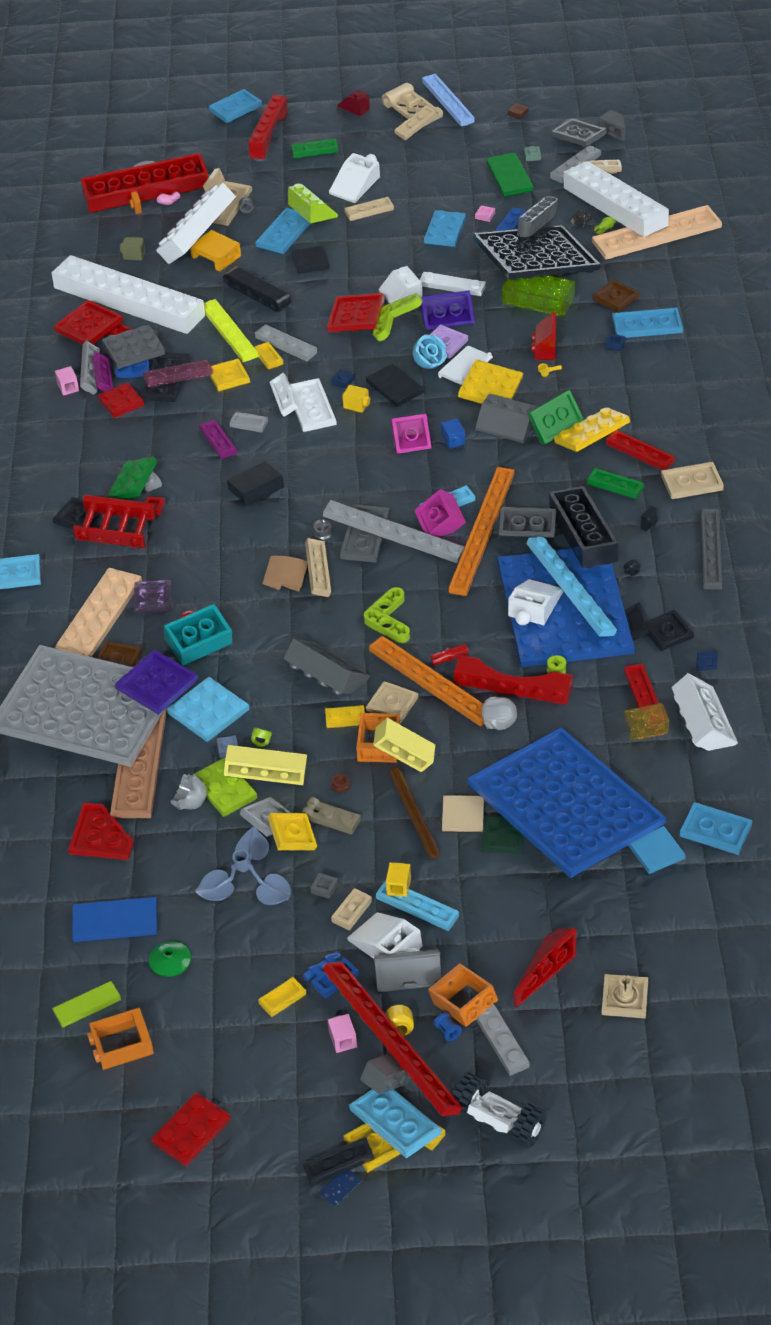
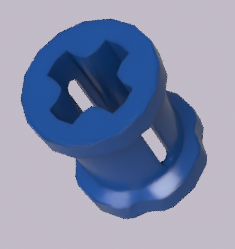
M449 1012L440 1014L434 1020L435 1027L443 1032L446 1041H453L460 1036L462 1028L453 1022Z

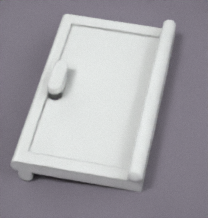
M467 346L438 372L439 378L443 376L462 385L475 359L488 363L493 357L490 352L485 353Z

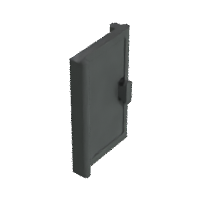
M439 949L374 955L377 991L387 992L433 986L441 979V953Z

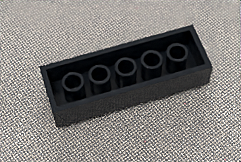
M579 486L549 492L550 509H556V523L581 567L592 568L598 565L618 562V542L585 487Z

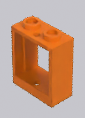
M360 714L356 747L357 762L397 763V758L373 746L374 743H365L366 730H375L386 718L400 724V714Z
M461 963L428 989L434 1005L444 1012H449L452 1018L465 1027L498 1001L493 985ZM468 985L479 994L460 1009L448 1001Z
M140 1008L89 1023L91 1032L87 1033L90 1045H95L96 1047L93 1050L96 1063L101 1062L103 1070L154 1054L152 1042ZM136 1027L140 1039L139 1043L104 1053L99 1038Z

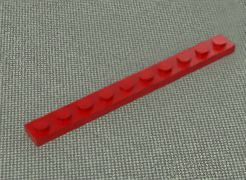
M343 962L326 963L323 971L327 974L330 981L336 985L340 993L352 1005V1008L363 1018V1021L385 1045L388 1052L394 1056L399 1065L411 1077V1080L424 1093V1096L434 1105L437 1112L442 1116L458 1115L463 1107Z

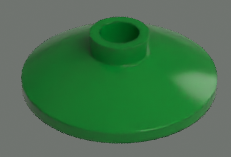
M177 941L163 942L157 945L149 955L150 968L154 973L163 977L177 976L183 973L191 963L190 950L186 945Z

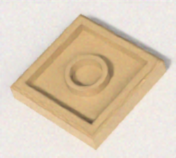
M384 681L367 704L366 711L378 714H400L401 724L417 701L418 693Z
M443 796L442 831L483 832L484 799L481 796Z

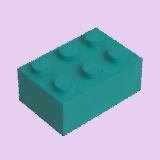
M215 604L164 625V639L181 666L231 645L232 630Z

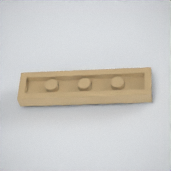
M307 538L305 547L311 594L329 597L331 586L325 541Z

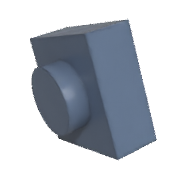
M236 735L216 738L220 758L226 757L228 745L238 746Z

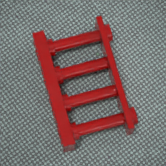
M84 495L83 503L85 512H87L82 526L74 525L73 527L77 540L130 546L133 548L146 547L142 531L146 520H155L154 504ZM94 513L104 514L99 529L90 528ZM112 515L122 516L117 531L107 530ZM130 517L139 518L134 533L124 532Z

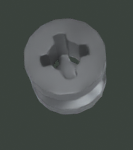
M317 520L313 524L315 540L326 542L332 538L331 523L328 520Z

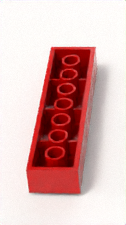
M201 153L80 178L88 211L92 213L129 205V199H132L131 192L137 191L140 202L156 199L161 194L172 195L174 192L184 193L202 189L208 179V172Z

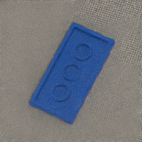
M156 897L73 904V942L157 935Z

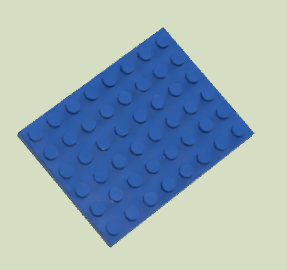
M571 548L555 550L556 554L574 574L580 584L583 585V588L602 609L617 631L614 636H598L573 602L563 592L544 625L533 622L519 625L514 617H510L521 667L546 665L547 660L555 655L562 656L566 659V662L635 654V647L612 563L592 568H582ZM534 553L498 557V566L507 607L509 606V597L515 587L529 579L560 587Z
M562 727L467 778V784L569 878L574 877L666 823V817Z

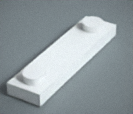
M423 272L420 278L423 287L452 292L470 290V295L481 296L486 287V282L432 272Z

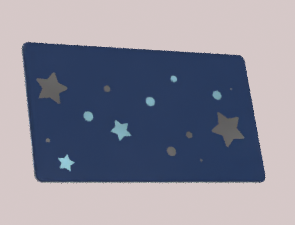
M350 1170L337 1175L319 1192V1195L336 1207L362 1179Z

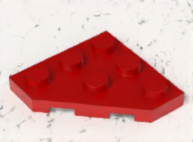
M83 803L68 849L69 854L129 860L134 845L133 839L129 834L127 835L123 831L122 826L108 813L103 804Z

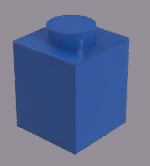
M457 418L441 423V436L449 449L465 444V430Z

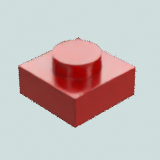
M147 496L145 503L154 504L156 515H161L165 506V498Z

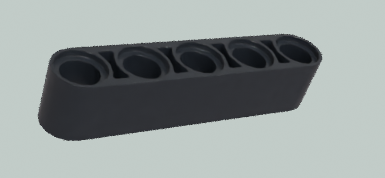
M235 266L223 275L224 282L229 287L275 312H279L291 303L290 296L285 291L238 266Z

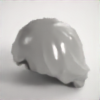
M494 696L486 699L482 705V717L486 728L503 730L510 727L517 718L516 705L510 699Z
M184 774L175 797L171 799V804L177 807L178 810H192L201 807L207 796L205 784L196 775Z

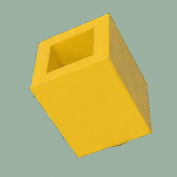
M349 385L343 394V408L362 413L370 404V397L366 388Z
M390 862L386 879L387 895L408 897L411 881L410 864Z

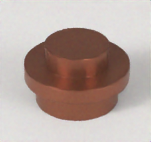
M345 774L335 775L330 783L332 790L338 793L347 791L351 786L350 779Z

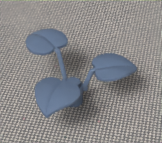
M253 826L242 836L236 845L235 852L232 855L234 864L231 866L230 877L223 870H213L205 875L195 891L199 896L210 901H221L228 898L234 891L231 881L234 879L236 870L240 872L250 870L256 880L261 884L256 889V896L265 905H276L288 900L291 897V888L287 880L278 874H269L262 881L254 870L251 860L259 861L263 859L269 852V844L266 838Z

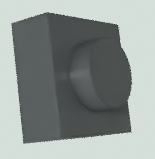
M318 873L311 886V893L331 899L338 885V878Z

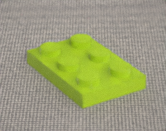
M225 758L193 774L205 784L207 799L223 817L258 799L257 793L244 778L224 776Z

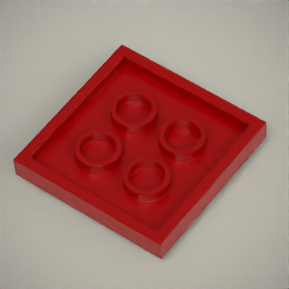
M384 294L336 296L327 325L328 332L376 329L385 299Z
M87 300L53 327L55 332L82 345L85 341L94 344L120 324L123 318L122 315Z

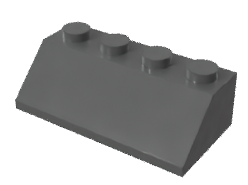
M293 638L284 657V660L289 662L290 667L303 670L305 676L309 678L315 677L320 685L330 686L333 688L332 692L340 696L343 694L351 695L370 677L367 673L311 641Z

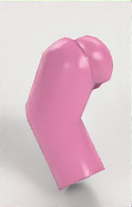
M174 192L172 195L161 194L157 197V202L163 205H171L180 198V194L178 192Z

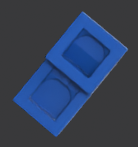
M148 359L120 369L116 367L115 375L119 378L149 375L152 362Z

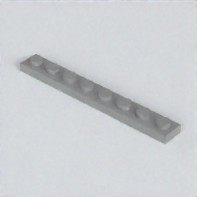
M330 500L323 511V517L457 564L465 548L464 546Z

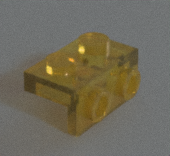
M663 703L624 711V717L630 730L629 737L631 741L660 736L669 732V718Z

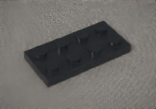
M165 352V355L155 357L141 394L142 399L175 402L190 361V355Z

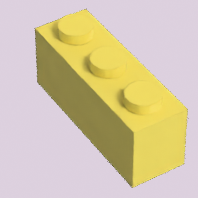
M386 718L376 727L373 746L420 772L424 771L434 762L435 744L389 718Z

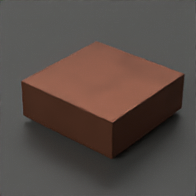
M515 103L508 110V115L521 119L529 112V107Z

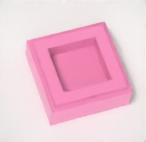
M481 205L475 213V219L490 222L496 213L495 208Z

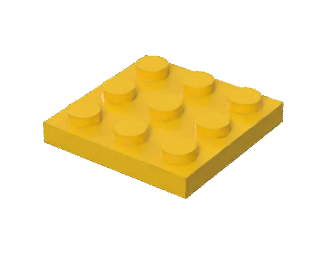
M475 359L459 390L458 397L481 404L488 394L513 399L523 379V373Z

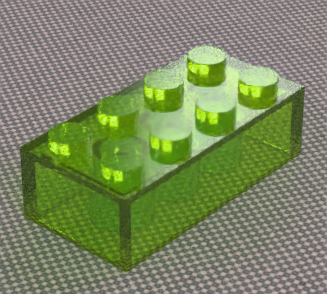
M535 276L530 279L518 278L517 280L507 278L502 286V303L550 314L556 312V315L559 316L565 315L575 298V281L552 276Z

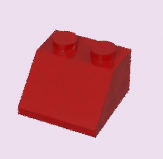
M556 312L551 313L537 324L536 332H532V342H535L532 343V353H535V360H555Z

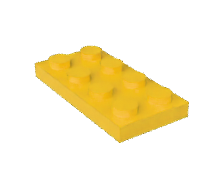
M603 408L600 412L588 416L582 422L575 423L571 428L561 431L560 434L554 436V441L556 444L578 452L630 423V418L621 412L610 408Z

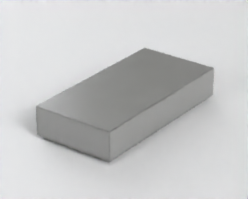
M235 411L230 421V427L262 433L268 423V417Z

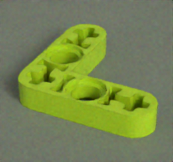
M413 293L382 307L377 327L373 331L377 341H383L389 336L394 317L416 309L422 304L423 300L418 293Z
M398 587L391 588L364 612V622L368 627L398 643L409 641L410 629L389 615L403 604L405 600L404 591ZM382 605L389 606L387 609L380 608ZM384 624H391V625H392L391 627H388V628L383 627Z

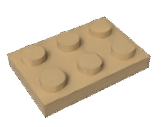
M713 462L661 471V477L671 499L722 491L724 487Z

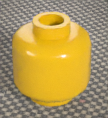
M394 1005L387 1009L386 1016L403 1036L410 1034L414 1028L411 1010L404 1005Z

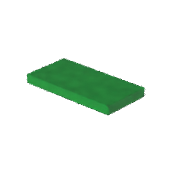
M516 153L486 158V163L504 197L534 191V186Z

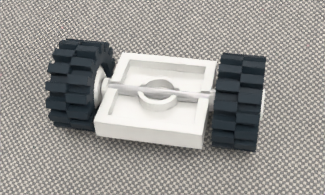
M470 1072L465 1073L464 1077L460 1078V1083H457L456 1090L454 1089L453 1097L463 1107L460 1114L466 1117L472 1115L477 1121L485 1122L499 1132L507 1133L511 1130V1140L530 1149L535 1144V1140H538V1136L542 1133V1128L545 1126L544 1122L547 1119L546 1111L531 1103L521 1108L490 1091L485 1094L486 1080Z

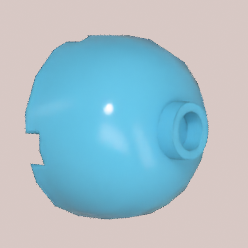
M436 335L422 336L413 346L414 361L425 369L438 367L447 357L444 342Z

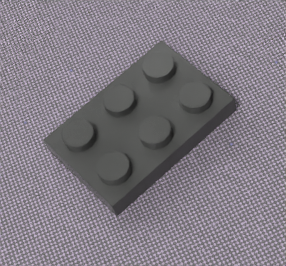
M573 118L552 130V137L575 143L582 147L590 146L591 143L606 135V128Z

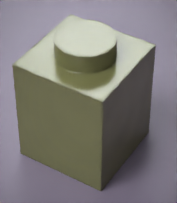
M124 238L123 243L120 244V253H123L124 260L143 259L145 253L144 238Z

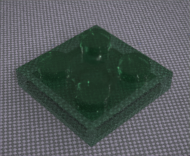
M485 815L481 852L522 854L524 835L503 816Z

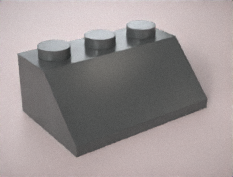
M488 394L482 403L475 430L524 443L533 429L527 413L537 408V406Z
M501 507L499 536L555 537L556 509Z

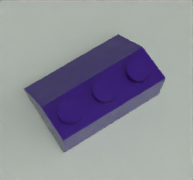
M470 290L421 297L423 302L420 305L425 330L436 329L439 325L453 327L475 323Z

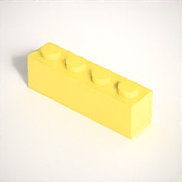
M228 745L224 776L303 785L307 755Z

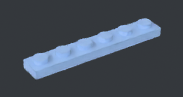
M436 73L422 77V83L460 126L474 123V116Z

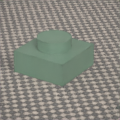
M539 146L524 148L526 161L541 160Z

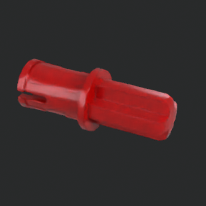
M466 644L431 654L430 658L431 661L433 660V666L447 661L453 662L460 655H468L469 651Z

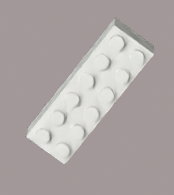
M224 183L219 186L214 185L210 190H207L201 196L202 199H199L193 205L194 208L185 213L186 217L176 223V228H172L167 233L168 236L158 243L160 246L156 251L168 264L184 255L236 197Z

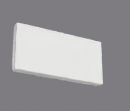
M319 378L290 384L298 405L295 412L303 432L337 425Z

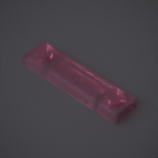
M208 360L143 372V378L148 387L213 375V369Z

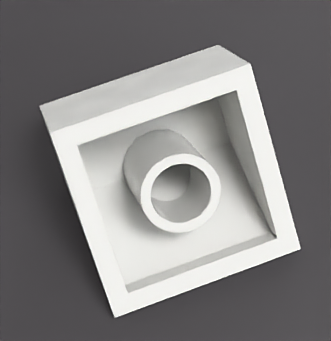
M408 266L392 271L379 288V292L384 294L389 304L413 293H418L420 297H423L422 283Z

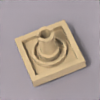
M605 974L602 1015L646 1018L648 977Z

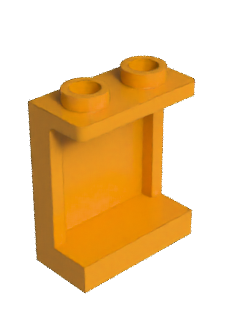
M213 230L203 235L190 247L192 258L195 259L201 255L214 261L215 270L219 272L241 257L239 242Z

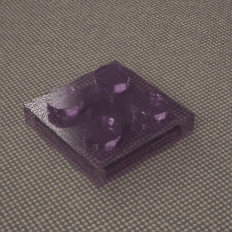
M171 580L134 583V613L172 611Z

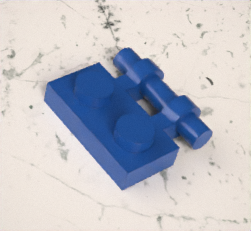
M337 951L323 957V961L317 965L313 964L303 974V978L306 981L314 978L311 981L312 986L325 999L339 990L330 981L327 974L322 972L326 963L338 962L341 959V955ZM346 958L339 961L343 962L355 978L359 976L358 969Z

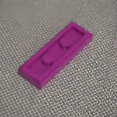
M95 352L92 355L96 387L106 392L113 389L109 358Z
M216 420L199 425L200 431L221 459L237 454L235 446Z

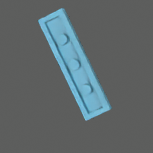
M386 881L376 893V899L447 931L451 929L459 918V911L410 889L408 897L387 895Z

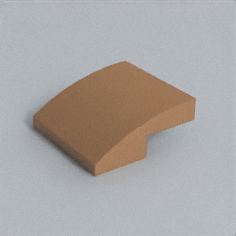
M271 556L262 584L280 590L281 586L299 592L308 563L305 560L288 556Z

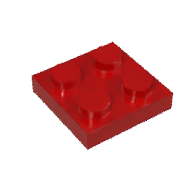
M129 383L122 384L98 395L99 401L114 418L144 406V400Z

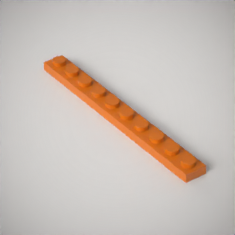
M497 467L450 583L449 593L467 596L514 478V469Z

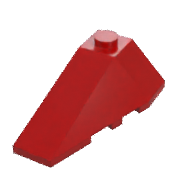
M557 929L543 939L514 991V1005L516 1007L520 1006L576 957V929Z

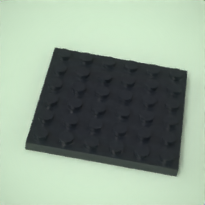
M563 225L541 227L530 237L518 236L517 229L474 233L473 240L510 280H517L518 278L530 279L535 276H561L565 273H591L600 270V263Z

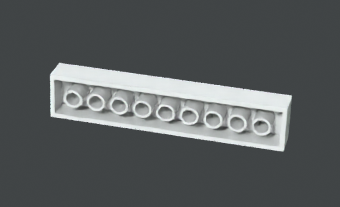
M70 255L51 272L54 288L186 334L205 317L204 302L201 299Z

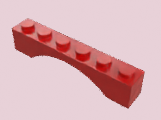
M272 95L248 142L250 158L265 159L269 150L273 129L278 120H284L288 113L286 96Z
M460 655L454 669V684L567 705L573 688V675L551 672L535 677L511 676L491 669L479 658Z

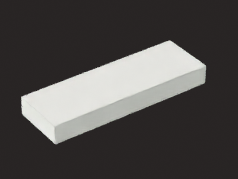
M284 373L271 380L270 385L280 412L285 417L298 408L292 389Z

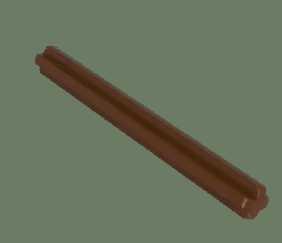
M400 768L390 769V777L428 857L431 860L439 858L440 852Z

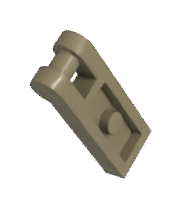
M314 797L308 800L307 807H304L301 812L307 813L309 821L348 834H353L361 821L359 814L322 803Z

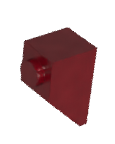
M356 90L341 101L338 107L361 117L370 110L369 94Z

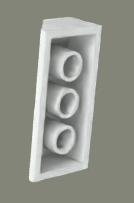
M687 673L671 687L674 699L679 704L680 713L685 718L686 727L693 737L692 742L697 747L710 751L734 746L738 743L713 686Z

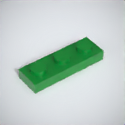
M336 139L292 144L291 150L293 158H303L306 156L337 153L338 145Z
M594 468L587 479L588 485L637 499L644 489L643 482Z

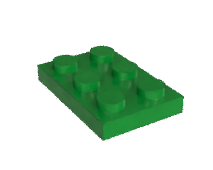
M570 390L564 391L527 413L542 445L553 440L554 436L560 434L561 431L567 430L575 423L584 420Z
M144 457L139 460L125 462L107 497L121 500L139 497L157 463L155 457Z

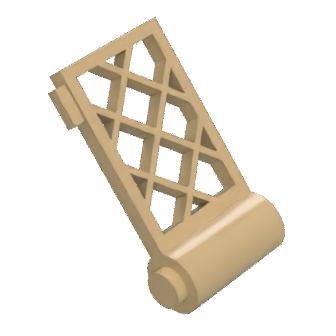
M404 83L382 95V102L387 108L393 107L407 119L414 115L407 111L417 113L422 109L418 105H427L437 111V116L426 125L443 117V110L439 107H434L420 95L418 96L421 98V103L416 107L399 106L400 104L405 105L400 101L401 96L412 91L414 92L413 86L409 83Z

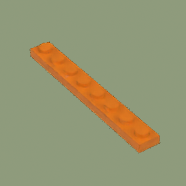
M381 636L369 645V651L480 727L484 725L482 717L483 703L384 636Z

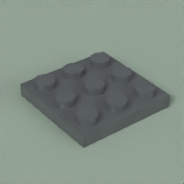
M150 325L140 326L137 329L127 330L102 339L103 345L117 369L165 355V350Z

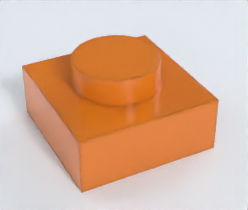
M137 191L131 192L132 199H129L131 209L134 208L135 214H140L142 210Z

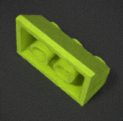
M295 184L288 187V205L309 223L338 217L336 212L303 184Z

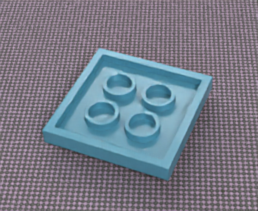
M208 677L167 708V713L208 742L250 709L249 704L211 677Z

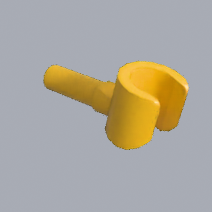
M542 363L538 366V370L543 377L548 376L549 372L562 369L561 365L548 367L547 364Z

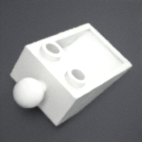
M352 153L340 169L329 190V194L356 203L380 177L379 162H377L376 156L369 154L363 157Z
M529 579L515 587L509 597L508 616L514 617L519 625H526L529 622L544 625L564 591L561 587Z
M378 912L347 938L349 942L373 959L374 955L420 951L419 949L422 947L421 934L418 928L405 919Z

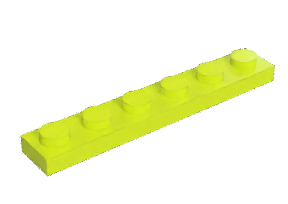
M214 299L205 302V315L242 362L257 358V350L218 301Z

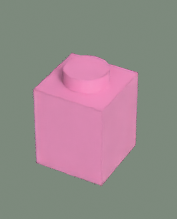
M71 366L55 371L57 384L63 396L79 391L77 377Z
M349 1014L328 1019L329 1034L336 1053L356 1048V1033Z

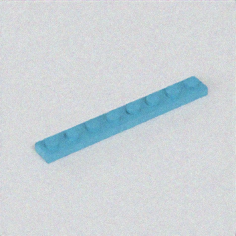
M544 537L528 538L526 544L598 636H614L617 629L556 554V551L553 550Z

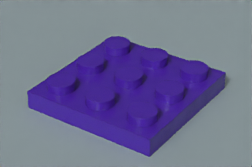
M154 650L117 681L115 687L118 691L159 715L198 681L197 674Z

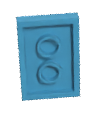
M243 89L209 105V111L228 123L261 107L262 101Z
M435 210L424 237V243L455 247L466 220V214Z
M694 802L680 830V837L739 855L752 827L753 820Z

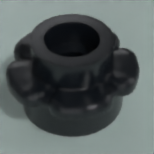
M635 559L628 561L623 566L625 569L624 573L626 575L630 574V576L637 575L640 572L641 563H638Z

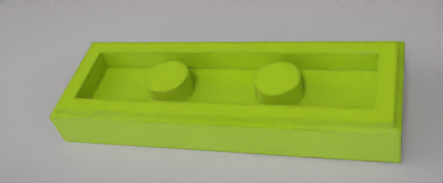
M112 981L52 1009L63 1028L121 1001V997Z

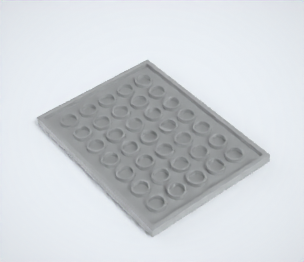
M39 645L0 706V734L132 767L163 711L158 715L116 689L115 683L134 667Z

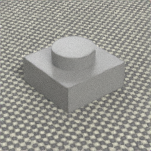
M154 471L143 488L146 493L162 486L161 480Z

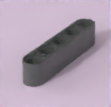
M545 197L519 217L517 235L520 237H530L555 217L557 198Z

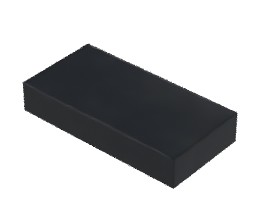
M639 602L624 610L633 641L649 633L644 610Z

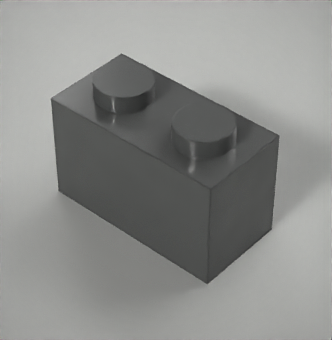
M388 1053L367 1061L360 1080L381 1095L407 1085L411 1077L399 1065L394 1056Z

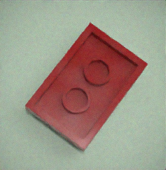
M196 1092L151 1138L152 1143L187 1167L231 1120L230 1114Z

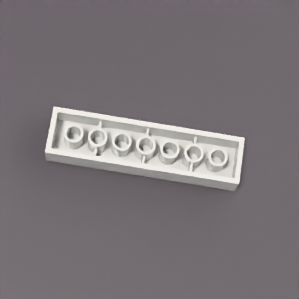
M583 162L564 171V189L611 216L639 235L645 237L668 226V208L591 162Z

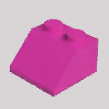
M426 414L390 420L392 438L397 454L431 449Z
M441 489L414 510L424 533L435 537L454 533L466 523L454 495Z

